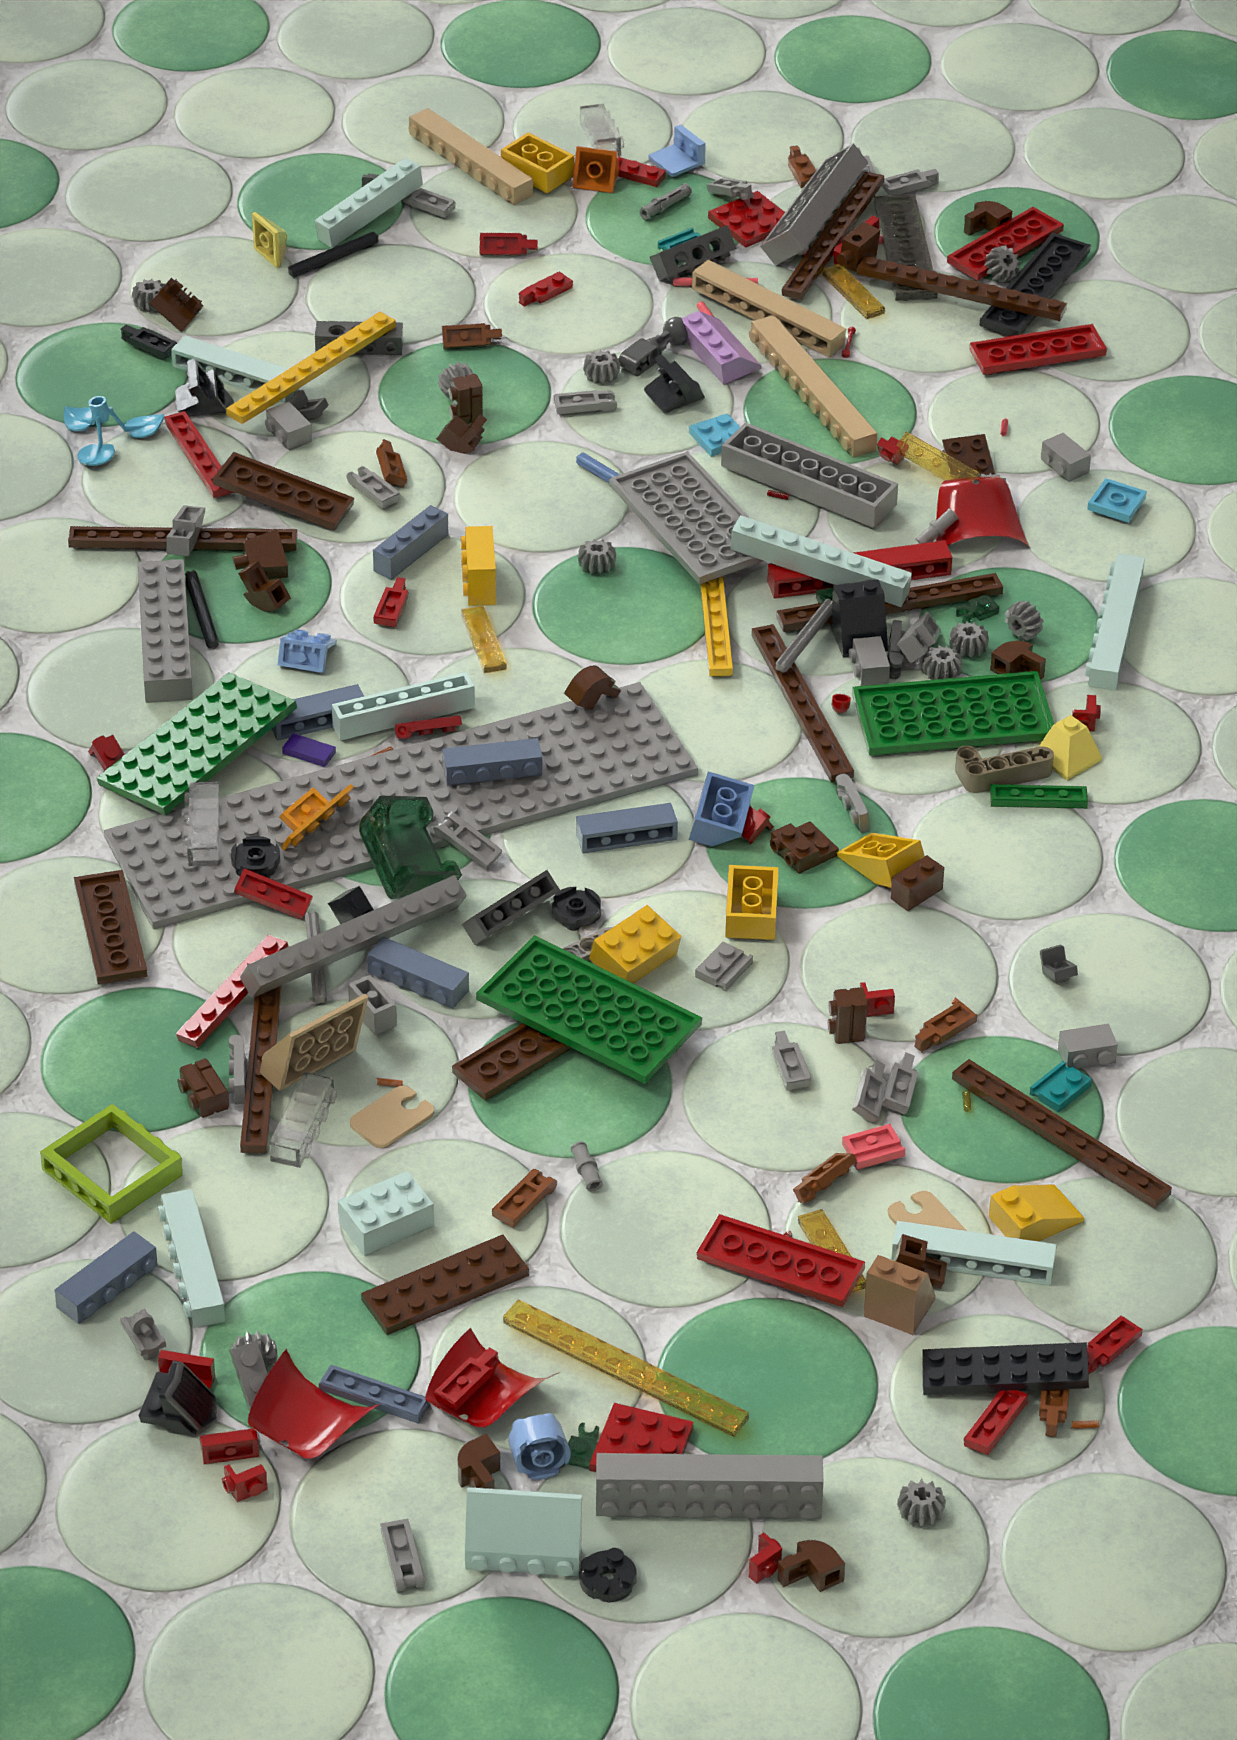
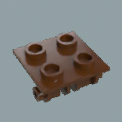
M171 277L149 305L182 332L204 305L196 296L190 297L192 292L187 295L185 293L187 288L185 287L182 290L183 285L177 279L174 280Z
M985 434L942 439L944 447L942 458L947 459L951 479L978 477L981 474H995Z

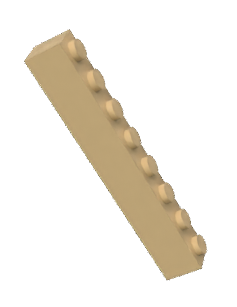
M429 108L409 116L410 135L511 204L516 205L533 196V179Z
M707 260L693 271L692 289L754 320L775 315L797 342L829 358L845 346L846 328L710 260Z

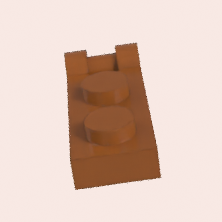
M532 1169L492 1208V1217L511 1227L516 1226L547 1194L554 1192L557 1180L550 1176L546 1178L541 1171Z

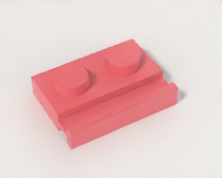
M891 1124L842 1137V1145L846 1152L853 1153L856 1157L857 1163H855V1168L857 1170L905 1157V1148L901 1146V1141Z

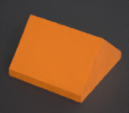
M576 146L572 188L613 193L619 173L618 151Z

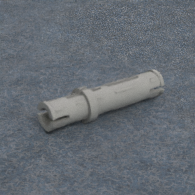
M685 183L660 198H654L651 203L640 208V216L644 220H648L655 214L663 213L666 208L692 194L691 187Z

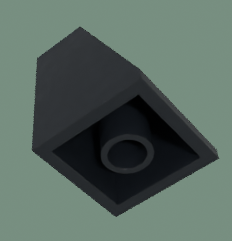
M878 579L833 586L831 630L843 658L849 657V649H853V639L881 636L885 652L888 651L885 595Z

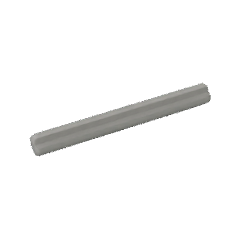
M826 599L777 660L775 667L777 671L785 673L831 616L832 601L830 599Z
M315 911L312 913L307 912L305 914V923L308 939L320 934L318 913ZM324 967L311 972L313 1002L315 1004H324L327 1001Z

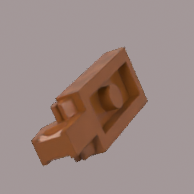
M798 145L790 146L788 167L800 188H804L816 172V169L806 154H801V149Z
M485 323L442 326L443 349L486 346L492 344L491 340L502 339V329H490V325H485Z
M383 439L376 450L383 478L391 485L396 484L404 487L407 483V477L400 454L394 452L390 441Z
M957 1002L924 1022L920 1033L915 1035L914 1047L922 1052L929 1049L932 1044L935 1046L942 1044L976 1023L978 1015L961 1002Z
M835 1153L801 1179L802 1183L793 1189L798 1203H807L814 1199L816 1192L828 1188L832 1184L831 1181L835 1178L847 1174L850 1171L849 1168L857 1163L855 1155L853 1153Z
M1070 1389L1041 1390L1039 1416L1040 1421H1046L1045 1436L1057 1437L1058 1423H1065Z

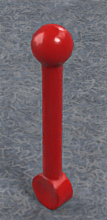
M853 326L848 328L849 335L846 347L842 350V357L844 358L850 357L849 348L852 336L856 333V328Z

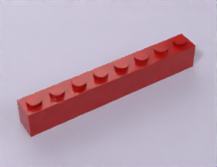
M945 540L853 552L854 554L911 572V580L951 575L953 557ZM772 563L768 564L767 582L774 599L833 591L834 584Z

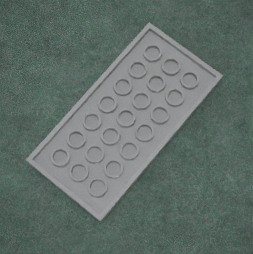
M688 451L609 478L611 488L698 584L764 561L730 549L732 529L740 515L748 518L749 516Z

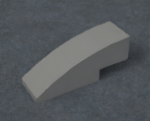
M182 506L174 517L172 530L167 536V554L190 555L201 530L205 507Z
M927 612L909 628L897 645L908 661L912 663L926 654L928 647L936 643L941 629L929 612Z

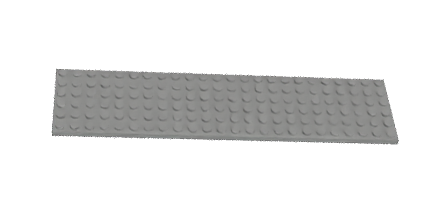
M641 682L619 687L621 692L617 698L602 694L593 710L577 706L573 701L561 703L174 810L167 815L160 814L104 830V837L154 930L253 902V900L234 893L240 876L236 874V870L232 866L231 849L235 844L238 846L243 843L242 839L246 837L263 836L269 838L275 846L277 844L280 848V864L275 869V873L267 878L298 889L452 845L446 839L438 837L433 830L438 823L444 821V817L449 812L455 813L485 836L698 775V767ZM538 738L542 753V775L447 786L443 770V748ZM352 784L354 786L349 794L351 799L342 808L337 806L335 813L327 821L324 819L319 821L320 825L311 834L306 832L303 835L304 839L296 847L291 845L285 851L281 848L287 837L293 832L279 818L282 812L312 787L329 802L348 785ZM455 827L450 828L453 832L456 830Z

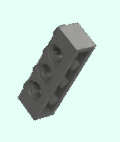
M726 225L652 255L650 260L658 280L667 278V281H671L673 278L679 277V272L684 271L685 274L693 272L696 269V265H702L707 260L713 262V258L716 257L719 260L731 256L730 251L737 248L729 227ZM709 244L712 245L713 252L710 250ZM692 251L695 252L696 258L693 257ZM675 258L678 260L679 265L676 264Z
M316 321L315 352L362 322ZM396 322L395 328L360 349L354 355H402L403 322Z
M545 870L461 925L474 945L541 904L559 892L560 889L548 870Z

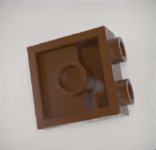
M811 821L798 827L789 823L771 832V849L778 853L787 865L799 874L836 857L839 848Z

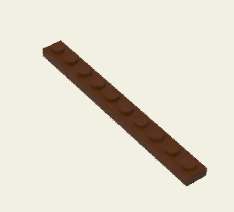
M864 172L782 287V296L802 300L833 256L835 247L842 243L843 238L848 235L884 184V175Z
M864 256L857 271L858 275L1055 321H1061L1067 310V303L1057 299L1044 298L1035 294L1005 289L996 285L962 279L953 275L949 276L937 273L936 271L898 264L893 261L880 260L875 257Z
M70 526L68 546L69 548L167 549V536L172 528ZM201 528L193 550H244L243 543L246 540L276 529ZM278 529L284 551H296L297 529Z
M992 573L910 587V591L901 607L885 602L886 614L1000 595L1003 594V585L997 574ZM823 603L777 610L776 618L782 631L803 629ZM832 614L824 625L831 624Z
M774 624L752 628V638L830 782H836L835 778L840 774H846L850 778H854V770L795 662L785 673L776 670V662L787 648Z
M282 985L254 997L240 1141L241 1153H267L273 1084L260 1073L263 1054L277 1044Z
M968 1059L952 1072V1080L1153 1208H1156L1171 1195V1186L972 1060Z

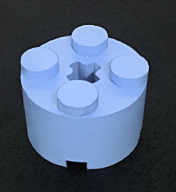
M553 1414L535 1415L514 1421L508 1442L516 1467L521 1474L523 1472L528 1475V1478L534 1480L546 1479L559 1473L558 1468L564 1463L565 1466L568 1464L571 1456L570 1448L563 1428Z

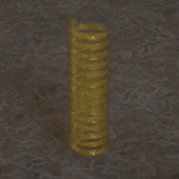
M967 1089L962 1092L963 1108L965 1112H970V1091Z

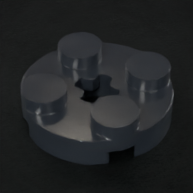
M246 837L242 839L243 843L238 846L235 844L232 847L231 863L238 876H241L243 869H247L259 875L270 877L275 873V869L280 864V848L277 844L276 846L272 844L267 837Z
M567 887L557 892L553 897L552 915L556 921L566 925L568 930L576 931L580 927L588 926L600 919L601 899L591 889L585 888V891L577 890V887Z
M611 1548L598 1551L582 1559L579 1582L587 1596L593 1599L594 1596L603 1598L602 1602L610 1603L620 1601L632 1592V1587L636 1584L637 1578L636 1567L633 1561L624 1555L621 1549ZM605 1573L613 1574L612 1579H608L606 1576H601Z

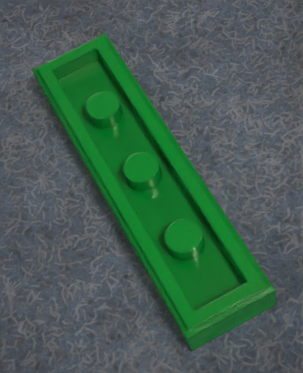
M990 784L991 807L1087 809V786Z

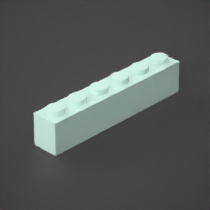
M406 157L315 220L318 240L331 248L335 247L423 186L421 166Z
M184 336L171 349L173 367L188 371L187 361L196 358L205 373L214 369L224 384L249 392H253L288 370V368L188 336ZM297 390L280 400V402L286 403Z
M467 672L335 703L332 704L333 728L341 741L395 728V724L427 720L475 708V686Z
M193 1189L161 1194L162 1205L158 1206V1215L160 1222L165 1221L166 1224L163 1225V1234L165 1241L170 1240L171 1243L168 1244L170 1260L175 1259L176 1263H173L175 1279L181 1280L178 1283L180 1298L186 1299V1302H183L185 1317L191 1318L193 1328L224 1323V1302Z
M897 1221L892 1245L891 1260L895 1261L897 1244L902 1234L928 1241L926 1256L947 1262L946 1270L1051 1286L1056 1244Z

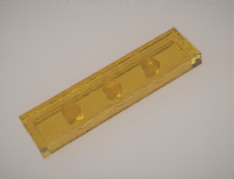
M838 264L822 270V276L866 320L885 314V307L846 268Z
M907 431L896 444V446L900 447L903 457L944 480L980 477L978 471Z
M484 606L461 609V617L483 672L507 670V663Z
M823 1209L798 1216V1224L811 1244L852 1257ZM863 1274L852 1292L866 1288V1279Z

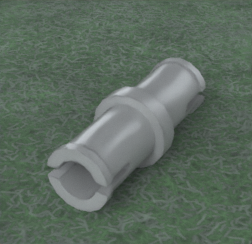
M948 508L936 521L929 523L930 526L920 536L916 537V541L919 544L933 542L938 536L942 537L945 534L944 531L958 520V516Z
M579 1141L574 1143L570 1150L576 1160L578 1174L582 1175L588 1191L600 1189L603 1183L597 1173L595 1159L591 1158L585 1142Z

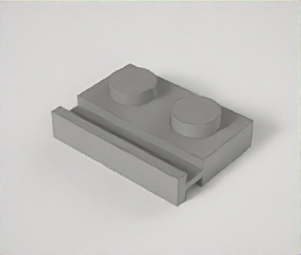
M722 942L695 969V977L715 987L719 985L723 991H726L753 963V955L747 956L744 954V951Z

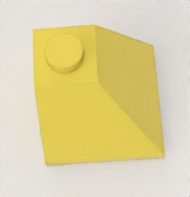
M254 212L252 213L254 249L272 265L279 268L286 252L287 234L284 229H281L273 221Z
M1072 715L1055 723L1039 745V747H1048L1053 751L1052 770L1067 781L1102 761V756L1088 727Z

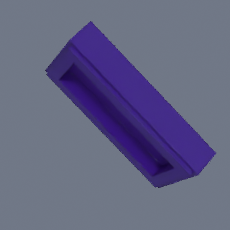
M293 733L283 745L282 754L325 767L336 754V747Z

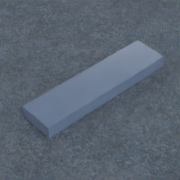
M334 1365L329 1366L319 1382V1388L324 1392L368 1407L378 1405L374 1409L419 1424L430 1406V1403L425 1400V1396Z

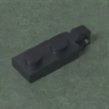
M126 324L121 328V339L164 360L172 354L171 349L177 344L176 341L145 327L136 329Z

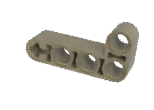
M962 746L956 751L955 772L967 791L979 793L989 791L990 784L1017 785L1048 778L1052 774L1054 753L1050 748L1042 746L982 759L974 747Z

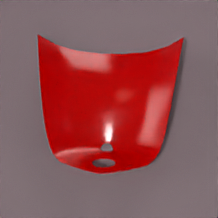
M966 477L945 480L941 484L938 493L936 520L948 508L958 516V520L944 531L945 534L942 537L938 536L936 541L945 540L947 545H950L957 541L974 537L1005 536L1020 540L1029 546L1020 524L1010 489L1004 479L1000 477ZM972 480H979V483L974 484Z
M469 1328L449 1349L436 1368L427 1388L425 1400L475 1427H486L494 1423L529 1390L545 1379H549L559 1373H555L547 1378H534L519 1373L500 1362L495 1368L493 1375L455 1411L436 1400L434 1392L469 1357L479 1358L486 1351L478 1341L473 1330ZM465 1414L468 1416V1419L465 1420L460 1415Z
M285 1349L255 1396L248 1415V1424L266 1437L303 1458L312 1459L326 1451L345 1431L378 1405L370 1407L355 1406L322 1391L304 1377L294 1365L288 1350ZM285 1440L289 1442V1446H285L280 1441Z

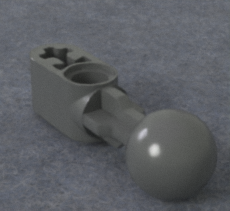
M681 317L668 319L663 326V333L661 335H656L647 340L641 338L625 349L619 356L620 367L638 376L656 364L654 359L662 354V351L667 348V344H681L685 342L688 334L683 319Z

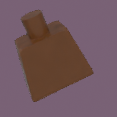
M862 222L843 238L841 253L836 258L837 263L840 266L857 272L864 256L876 258L880 230Z
M278 529L246 540L243 543L244 555L232 557L235 570L244 569L252 562L259 561L268 579L288 577V563Z

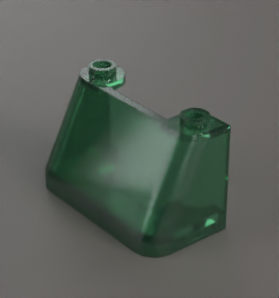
M379 796L360 821V836L385 893L390 899H401L454 875L457 880L462 876L456 862L445 861L443 864L441 863L426 827L433 819L434 812L427 797Z

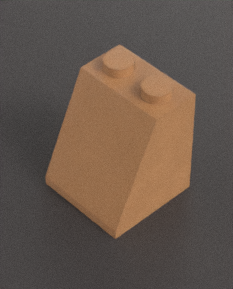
M878 1255L866 1274L864 1317L914 1335L936 1297L928 1273Z

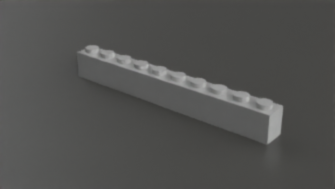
M451 876L250 963L240 975V979L251 998H254L373 946L383 937L389 939L453 911L461 905L467 895L456 876Z

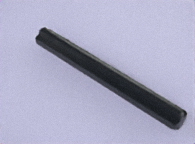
M370 232L292 264L288 267V274L295 278L379 242L378 234Z
M195 570L187 571L185 573V580L206 646L210 649L213 647L217 648L219 639L198 574Z

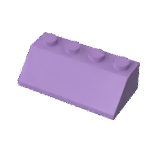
M701 311L682 318L688 334L685 342L723 385L762 369L760 363L720 319Z

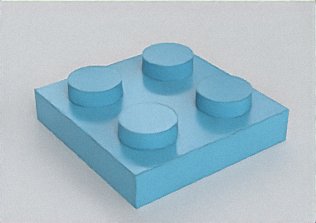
M727 413L690 425L689 434L712 457L722 453V444L740 426Z
M1105 478L1088 502L1087 510L1129 523L1145 501L1147 491Z

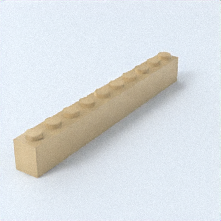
M771 315L751 321V331H749L751 342L760 349L761 354L767 357L771 365L779 371L781 377L785 378L790 384L792 390L798 393L801 400L810 407L812 413L816 414L821 423L829 429L832 436L841 443L843 449L847 450L853 458L876 451L877 432L776 316Z

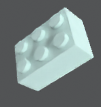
M405 1171L338 1200V1221L362 1254L366 1256L433 1227L434 1204L410 1173Z

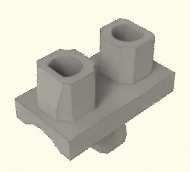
M146 1309L140 1310L131 1317L120 1318L122 1327L144 1360H150L159 1356V1349L166 1347V1341Z

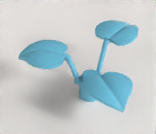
M97 396L89 400V407L73 408L65 406L64 422L70 431H84L96 422L99 443L98 445L90 444L81 448L78 452V460L84 465L97 466L107 463L115 454L114 446L112 444L103 445L101 423L108 421L110 414L125 432L129 431L130 436L133 438H145L157 432L164 420V414L135 417L128 420L125 426L113 411V407H108L106 398Z

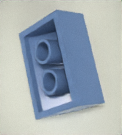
M708 771L689 840L708 846H715L741 837L754 785Z

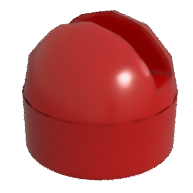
M845 694L833 695L832 709L839 714L845 713L850 707L851 698Z

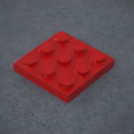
M759 191L752 192L754 195L752 198L745 200L741 198L735 199L732 202L708 211V219L720 228L728 225L732 237L745 248L765 240L785 213V211Z
M614 1403L589 1463V1471L596 1472L597 1453L684 1454L693 1431L694 1421Z

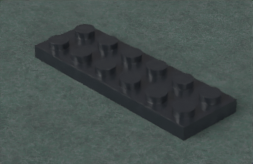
M1087 1342L922 1349L923 1395L1089 1388Z

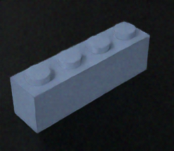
M432 505L428 506L373 549V571L390 580L395 578L449 535L448 513Z
M355 684L293 699L296 700L297 709L273 727L272 731L277 741L290 738L293 733L304 735L333 728L332 704L364 697L359 685Z
M538 738L442 749L443 770L447 786L542 775V753Z
M671 803L576 816V836L582 853L677 840L678 821Z
M383 937L367 954L368 973L452 1009L469 991V972L386 937Z
M133 1231L54 1289L56 1308L80 1324L106 1303L113 1301L125 1289L133 1286L145 1274L154 1270L158 1265L156 1247Z

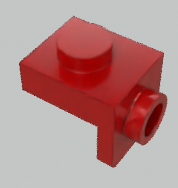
M881 437L877 443L880 457L896 465H899L909 450L907 444L894 437H890L888 441Z
M1087 695L1086 709H1074L1072 716L1087 726L1089 731L1095 732L1096 719H1100L1101 705H1096V695Z
M103 735L94 739L88 751L90 756L95 754L104 771L125 755L114 735L106 738Z
M749 806L741 837L752 844L765 827L769 830L774 828L769 821L771 817L764 810L759 809L756 811Z
M860 983V987L865 991L868 1003L867 1017L894 1014L895 993L893 989L868 991L866 983Z
M230 1464L224 1466L225 1477L222 1478L223 1487L228 1494L232 1493L237 1502L251 1496H257L261 1492L268 1490L267 1472L262 1464L238 1474L234 1472Z
M764 1532L759 1535V1553L749 1559V1578L756 1584L765 1577H771L778 1569V1561L782 1560L781 1545L777 1540L771 1539Z

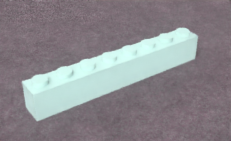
M740 515L732 529L731 550L834 585L878 579L885 595V602L899 607L903 605L910 591L911 572Z
M1118 553L1116 562H1111L1109 574L1111 576H1108L1107 590L1104 591L1103 604H1101L1099 618L1102 619L1097 620V633H1094L1092 647L1095 648L1090 649L1089 662H1087L1085 676L1089 677L1088 686L1110 690L1117 689L1143 578L1145 557Z

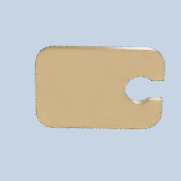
M398 1086L352 1116L350 1127L374 1147L386 1148L429 1120L434 1115V1107L425 1099L415 1109L404 1108L402 1104L407 1100L415 1098L417 1092L408 1086Z
M919 1191L911 1195L910 1199L922 1207L920 1213L912 1214L907 1212L901 1201L893 1203L888 1208V1216L895 1225L897 1221L967 1231L942 1203L928 1191Z

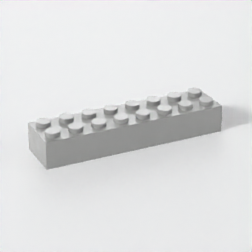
M854 143L822 162L760 247L775 266L781 262L785 264L794 255H802L809 249L808 244L817 238L816 234L825 227L824 223L833 216L832 212L841 205L840 201L849 194L848 190L857 183L856 179L865 172L863 169L868 164V161Z
M745 422L722 444V467L866 526L875 528L897 506L898 483Z
M184 559L138 562L145 702L193 700Z
M597 1453L596 1516L822 1518L823 1456Z

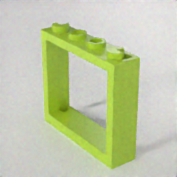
M113 1104L40 1151L42 1170L110 1224L183 1176L180 1154L175 1150H171L159 1137L153 1136L142 1124L135 1122L124 1110H120ZM114 1127L160 1164L111 1196L65 1159Z

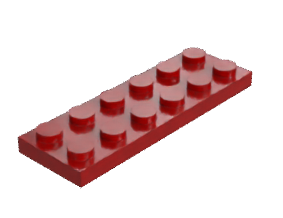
M1031 207L947 256V263L978 281L989 275L987 274L989 269L984 266L987 262L985 257L993 248L1006 245L1007 249L1013 248V254H1019L1018 258L1045 242L1052 233L1059 234L1062 232L1064 224L1039 209Z
M1093 324L970 342L969 349L983 375L1106 356L1107 348Z
M721 1214L718 1215L696 1252L698 1260L840 1307H844L865 1270V1261Z

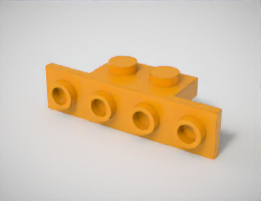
M352 784L348 785L329 802L312 787L282 812L279 818L293 832L287 837L281 848L285 851L291 845L296 847L304 839L303 835L306 832L311 834L320 825L319 821L322 819L327 821L335 813L337 806L340 808L345 806L351 799L349 794L354 786Z

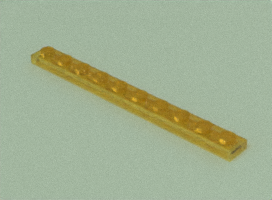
M519 1299L503 1316L504 1324L733 1437L737 1435L749 1420L748 1411Z

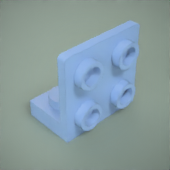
M680 124L674 127L673 145L648 155L650 161L659 168L666 170L668 175L674 177L705 164L706 143Z
M306 630L289 632L288 635L280 639L277 665L323 673L325 672L327 649L336 645L337 639H331V635L325 633H317V636L308 635Z

